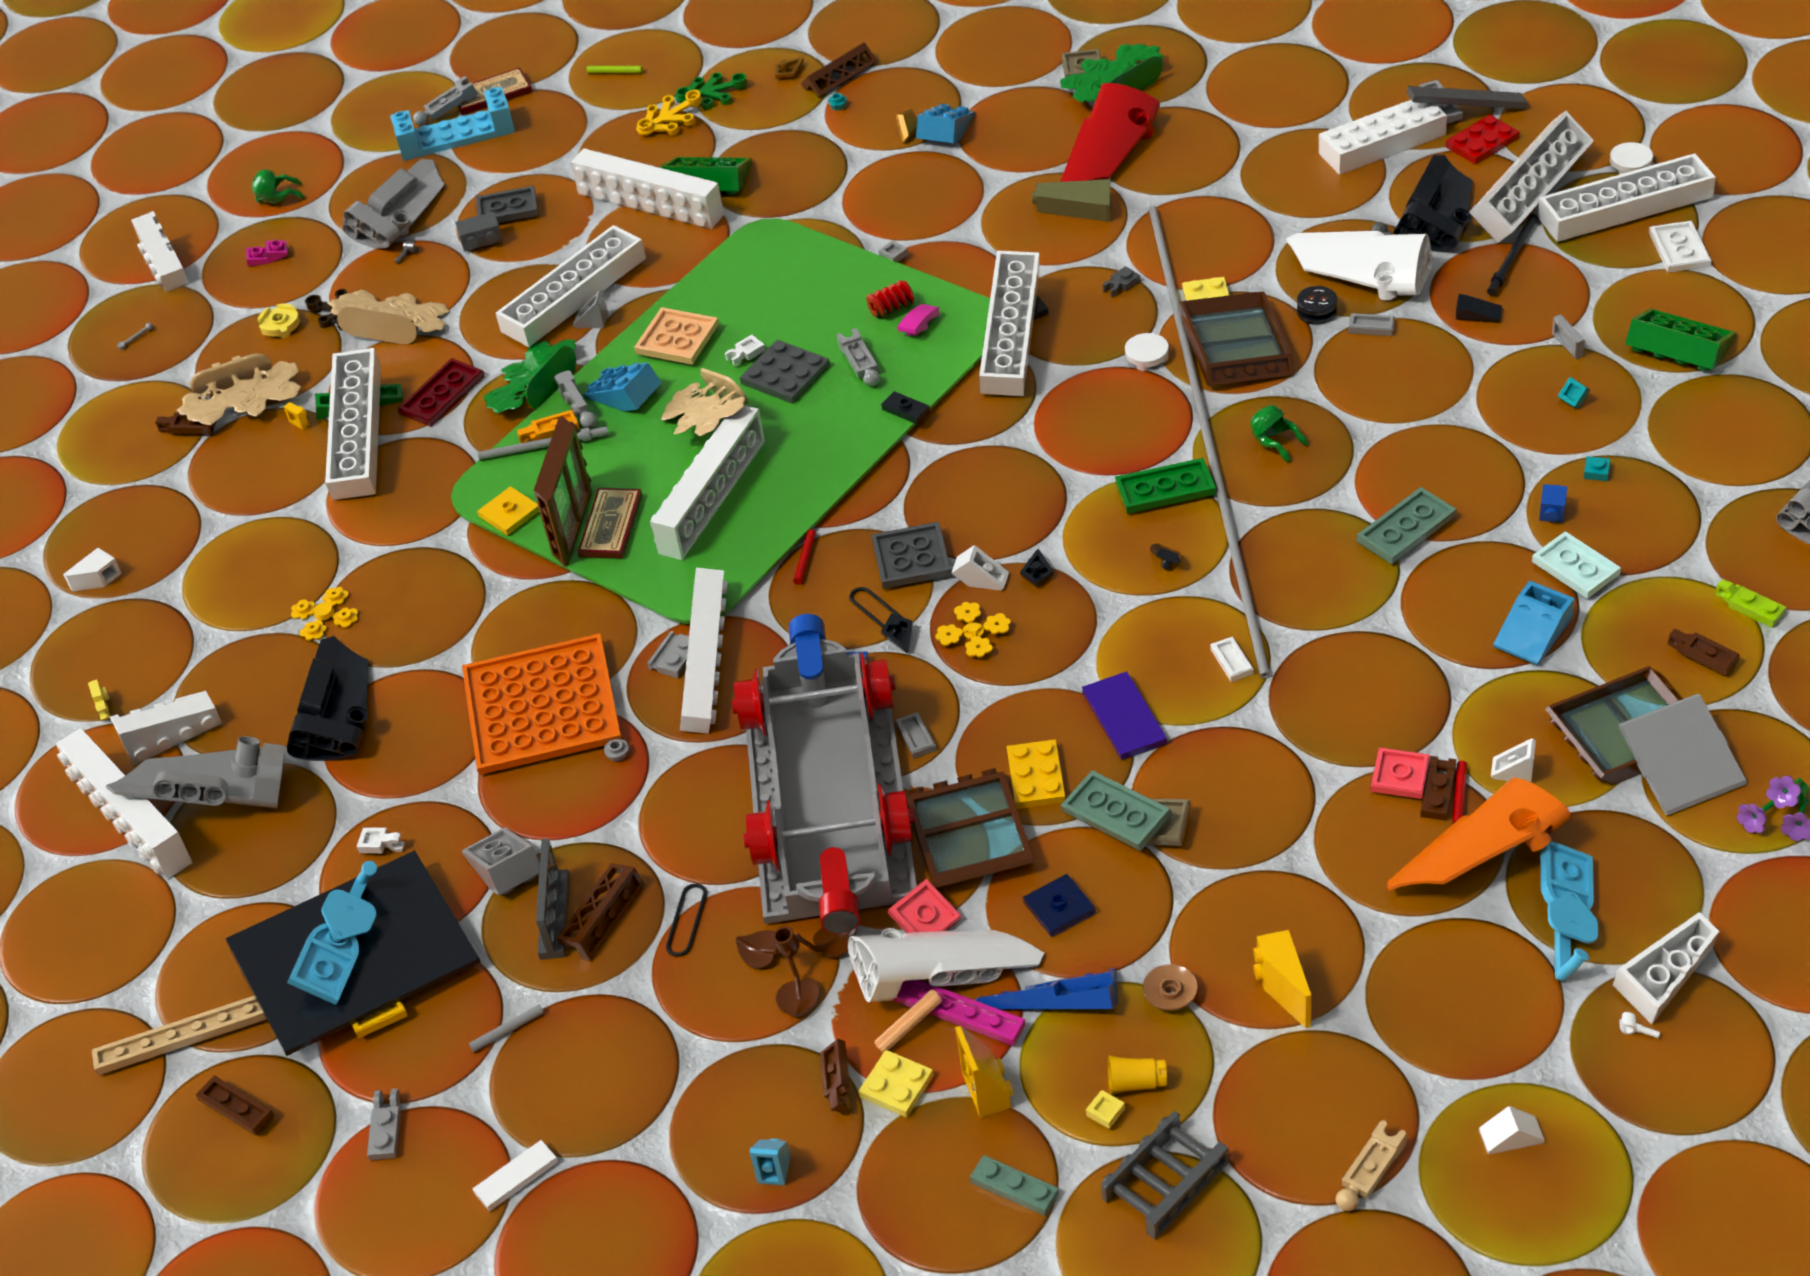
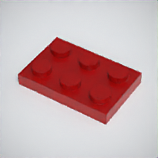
M1489 114L1447 139L1445 147L1476 165L1517 140L1520 131Z

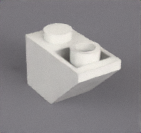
M97 548L63 575L70 590L74 592L105 587L122 573L115 558Z

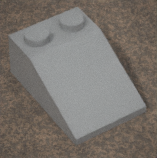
M505 827L461 850L464 857L489 889L497 895L508 894L517 885L523 882H530L539 874L540 863L533 846Z

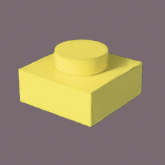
M1101 1090L1086 1108V1116L1110 1129L1125 1110V1103Z

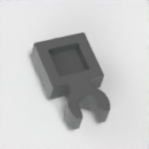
M1125 266L1111 275L1110 281L1103 283V292L1110 290L1111 297L1117 296L1121 289L1126 292L1141 282L1140 274Z

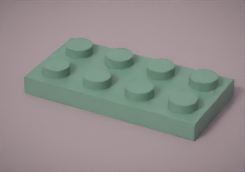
M1420 487L1358 533L1357 542L1390 564H1393L1456 516L1457 509Z
M1093 770L1061 804L1063 812L1139 851L1146 846L1172 816L1170 808Z

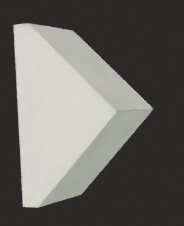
M1531 738L1493 757L1491 777L1495 780L1509 781L1514 777L1531 782L1536 740Z
M1510 1106L1479 1128L1488 1155L1544 1143V1137L1536 1117Z

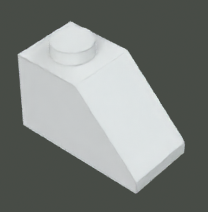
M974 545L957 556L952 574L969 587L1001 591L1005 587L1009 571Z

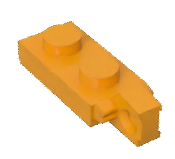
M573 410L531 421V425L518 429L517 435L520 443L551 438L558 418L561 416L569 422H573L580 429Z

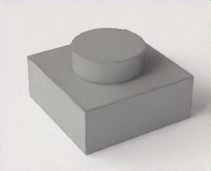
M893 240L878 250L880 256L893 262H899L908 255L907 247Z

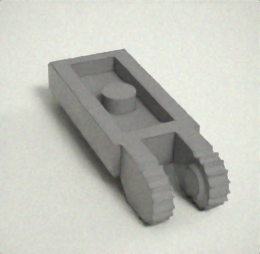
M398 1088L391 1089L390 1107L383 1108L384 1095L382 1090L374 1092V1109L371 1112L367 1150L369 1161L397 1157L401 1119L400 1092Z

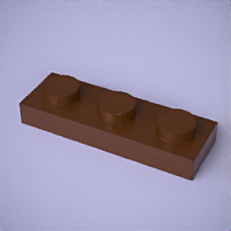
M215 1075L196 1094L200 1102L255 1136L274 1117L271 1109Z

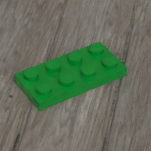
M1204 458L1115 477V484L1127 514L1216 495V487Z

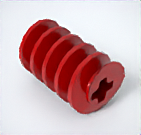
M899 280L896 284L892 283L889 287H884L881 291L877 290L874 294L870 293L866 297L868 308L874 317H877V313L884 317V310L891 314L892 306L896 311L900 310L899 303L906 307V300L910 304L914 303L912 289L905 280Z

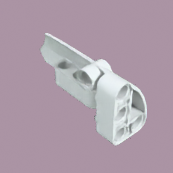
M1380 231L1296 233L1286 239L1304 271L1376 288L1381 300H1391L1397 297V295H1419L1433 267L1428 234L1384 235Z
M887 928L879 935L851 936L848 941L849 957L867 1002L893 1000V998L897 997L902 983L906 980L928 979L930 985L936 987L992 982L1001 975L1003 969L1038 967L1044 955V952L1022 939L997 930L901 933L894 928Z

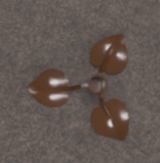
M782 926L776 931L763 930L747 936L736 937V944L743 961L748 966L756 969L770 966L774 961L775 955H780L781 953L787 956L795 982H788L780 987L776 994V1002L782 1012L793 1017H799L811 1011L820 996L819 986L813 978H806L800 981L792 957L798 952L799 942L815 952L822 951L827 958H839L848 953L849 938L856 936L857 927L843 934L830 933L821 928L813 937L815 945L802 938L799 933L795 935L792 928L788 926Z

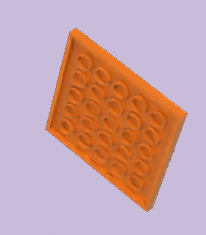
M601 633L462 665L476 767L479 775L605 746L609 741L622 739Z

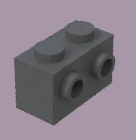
M494 211L455 222L464 251L475 250L482 246L493 245L503 241Z

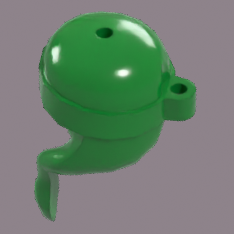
M261 169L253 178L252 191L256 196V202L260 204L267 202L275 205L284 200L288 194L305 199V195L299 190L288 188L281 192L275 191L278 185L285 179L299 185L302 182L298 178L286 174L275 176L274 171Z
M1275 405L1266 406L1257 411L1251 418L1250 427L1252 433L1262 447H1275L1280 452L1281 457L1286 462H1290L1288 451L1279 442L1273 441L1267 436L1292 430L1298 441L1303 445L1308 446V440L1294 422L1283 416L1285 413L1281 408L1279 409Z

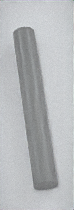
M540 1004L468 1044L474 1053L544 1014V1011Z

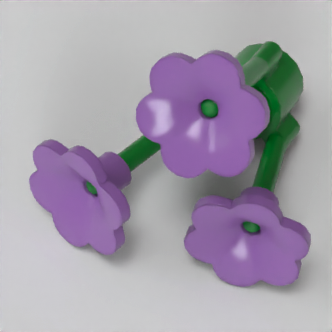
M1787 775L1782 778L1775 777L1771 779L1769 783L1770 788L1767 790V797L1771 800L1762 808L1757 807L1755 804H1741L1738 807L1739 814L1737 815V820L1740 824L1744 825L1745 830L1749 833L1755 831L1762 833L1765 830L1764 824L1767 821L1766 811L1773 806L1784 808L1785 806L1793 807L1800 805L1799 813L1794 815L1788 814L1783 817L1781 831L1789 835L1794 841H1800L1802 838L1810 839V819H1807L1805 815L1806 807L1810 803L1806 798L1810 790L1801 778L1793 780L1792 777Z

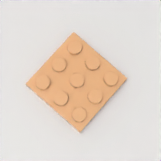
M661 307L635 345V354L693 365L718 327V318Z

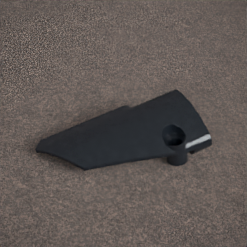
M1433 155L1405 206L1406 209L1393 234H1428L1431 250L1433 251L1455 248L1472 218L1468 211L1472 179L1458 171L1445 155Z
M335 636L320 640L316 656L313 658L300 698L297 715L294 717L289 733L287 752L292 757L312 761H331L353 756L359 751L368 720V659L348 649Z

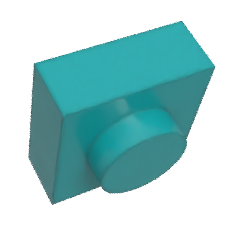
M1569 377L1558 397L1579 409L1591 389L1574 378Z
M1587 456L1584 479L1608 481L1610 459Z

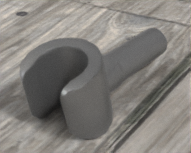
M404 241L401 254L394 260L396 264H399L408 253H417L418 246H414L416 241Z

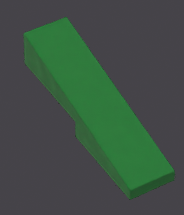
M401 384L380 385L379 406L402 402ZM315 393L316 420L329 418L330 393Z

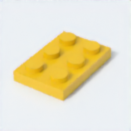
M1056 739L1006 746L1016 809L1060 804L1065 801Z

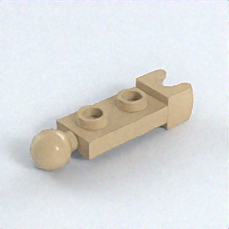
M1385 1120L1379 1122L1372 1132V1137L1342 1178V1186L1345 1189H1341L1336 1196V1204L1341 1210L1346 1212L1353 1211L1359 1203L1358 1194L1368 1199L1394 1159H1397L1404 1149L1407 1141V1134L1404 1130H1400L1395 1136H1387L1385 1131L1387 1122Z

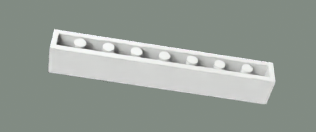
M696 568L680 731L709 734L710 724H715L716 710H712V705H717L718 691L713 689L714 686H718L720 672L715 671V667H720L721 653H717V648H722L723 635L718 633L724 627V616H720V612H725L726 598H722V594H726L728 580H723L724 570Z

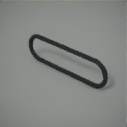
M858 587L852 590L849 595L850 601L882 628L884 624L853 599L855 592H868L893 614L902 617L868 588Z
M690 884L682 891L666 943V950L670 955H685L692 946L707 895L706 888L701 884ZM698 887L702 889L703 895L688 946L682 952H673L670 949V943L685 894L690 888Z

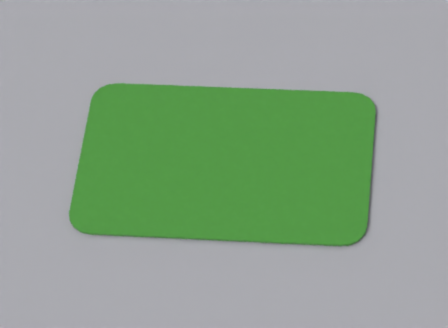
M772 218L747 223L732 233L573 375L577 390L587 404L588 411L594 413L597 417V424L591 429L607 426L609 435L592 438V441L587 442L580 440L583 450H581L582 455L587 462L586 471L591 478L592 494L569 565H562L552 556L540 512L508 536L481 519L477 513L480 508L510 486L537 503L534 487L548 447L478 460L453 486L451 500L454 509L465 520L669 620L680 622L683 625L690 624L696 568L724 570L723 580H728L726 594H722V598H726L725 612H720V616H725L807 535L808 530L813 529L916 425L913 422L882 410L881 404L895 391L929 405L931 410L982 359L990 298L901 263L893 262L883 256L792 221ZM899 280H905L912 289L914 303L910 304L906 300V307L899 303L900 310L896 311L892 306L891 314L884 310V317H881L879 313H877V317H874L867 305V295L870 293L874 294L877 290L881 291L882 288L889 287L892 283L896 284ZM921 304L939 307L940 315L927 322V329L919 332V335L909 336L906 335V332L898 331L900 322L915 307ZM661 307L718 318V327L693 365L635 354V345ZM856 328L864 344L878 365L880 382L875 387L867 386L864 383L863 377H857L845 355L843 356L838 347V333L843 334L844 337H851L853 335L852 329ZM753 335L765 345V350L776 340H780L828 358L830 366L792 404L741 384L740 376L763 353L749 361L744 358L737 366H733L732 359L726 360L725 353L730 349H736V343ZM648 362L662 382L637 410L621 411L583 397V394L588 390V386L598 380L601 376L600 373L608 367L617 368L621 365L629 366L634 363ZM701 368L731 378L743 390L748 399V404L744 405L759 409L765 442L684 559L678 560L658 554L650 521L652 516L662 506L663 501L668 498L673 487L683 477L685 470L693 463L695 456L703 449L705 442L711 438L715 429L705 435L698 436L694 433L695 425L686 432L673 435L675 429L679 426L677 425L678 420L684 413L667 420H661V417L665 412L666 405L672 400L673 395L677 391L683 390L695 382L700 384L699 389L707 386L700 374ZM710 389L706 392L705 396L709 397L715 393ZM558 390L555 391L492 449L520 444L517 435L518 429L531 425V421L571 410V404L567 405ZM698 392V393L692 395V397H695V396L699 395L700 393ZM577 416L579 428L585 429L580 423V418ZM724 418L719 420L718 425L721 424ZM567 456L566 461L571 476L572 484L574 487L575 478L573 475L569 456ZM563 471L554 495L561 523L570 499ZM598 488L641 489L642 491L641 501L623 558L578 556L579 544Z

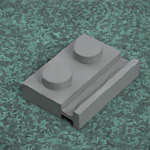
M670 631L648 661L649 670L656 669L658 673L679 678L686 669L689 636L683 634L676 635L673 631Z

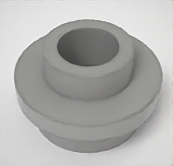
M622 739L609 741L604 747L606 757L613 762L624 760L629 751L627 742Z

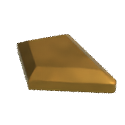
M799 57L788 61L782 60L780 63H777L775 78H794L803 64L804 58Z
M912 109L896 115L903 143H906L917 131L918 119Z

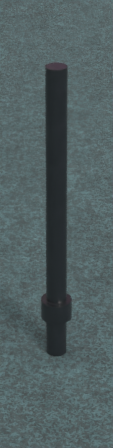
M1536 214L1529 216L1500 269L1492 276L1491 284L1487 289L1489 295H1495L1498 288L1505 282L1508 270L1538 220Z

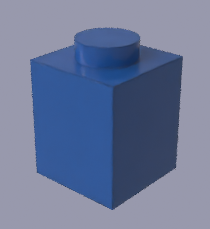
M1543 484L1539 521L1564 522L1567 486Z

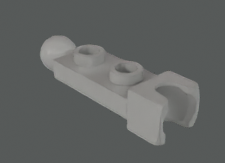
M464 76L454 82L456 86L424 105L426 111L416 112L413 116L414 123L418 126H423L428 122L429 117L435 120L443 116L447 111L457 107L464 100L468 102L475 98L478 92L474 85L469 82L468 78Z
M853 328V335L851 337H844L843 334L838 333V347L843 356L845 355L857 377H863L864 383L867 386L875 387L880 382L878 365L864 344L858 330Z
M564 371L554 376L559 386L557 390L567 405L571 404V410H573L576 417L580 418L581 425L584 428H593L597 424V417L594 413L588 411L587 404L577 390L572 373Z

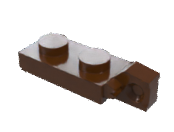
M174 413L171 417H157L155 424L159 432L212 434L216 422L212 425L201 424L200 422L188 420L187 415Z
M1674 628L1669 634L1668 645L1675 648L1681 654L1725 676L1739 661V653L1696 632L1687 635Z
M836 1039L820 1052L824 1097L828 1098L831 1111L845 1115L851 1110V1098L848 1096L850 1093V1079L846 1043L841 1039Z

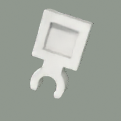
M750 335L736 343V349L728 350L725 356L727 361L732 359L733 366H737L742 362V359L745 358L749 361L766 351L765 345L756 337Z

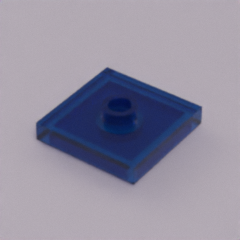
M1068 874L1023 897V903L1050 937L1096 914L1095 907Z

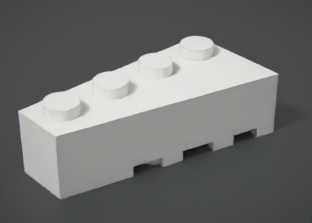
M154 211L132 219L131 221L140 241L137 246L152 275L155 277L158 286L162 285L165 291L168 292L189 284L184 269L168 238L165 236Z
M206 691L177 698L174 703L164 704L162 702L154 704V708L140 711V709L132 710L130 715L119 717V715L110 716L133 765L222 724L218 712Z
M1700 912L1618 968L1613 986L1652 1025L1711 951L1719 930Z

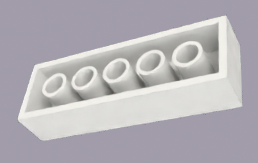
M1412 100L1320 133L1319 154L1341 175L1445 136L1447 115L1436 104L1413 103Z

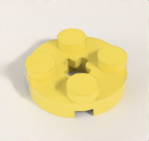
M277 304V308L263 310L258 317L259 327L263 335L287 338L301 321L296 308L290 304Z

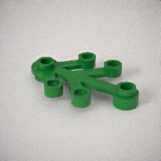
M716 72L705 83L704 78L696 77L689 87L677 89L675 100L678 103L686 101L685 95L687 92L698 89L701 96L711 97L702 98L701 105L704 110H710L714 107L712 98L719 99L722 105H729L732 103L731 94L718 91L734 87L736 90H743L746 88L747 78L744 73H736L732 75V81L722 83V73Z

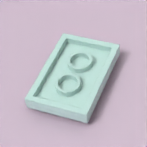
M1566 531L1532 555V562L1587 599L1619 576L1621 572V567Z

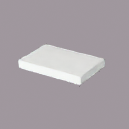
M1692 221L1649 227V235L1667 273L1711 267V259Z

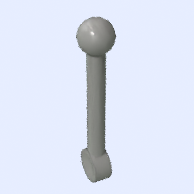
M147 323L143 329L129 339L119 342L117 344L118 349L124 350L127 344L147 330H152L153 324Z

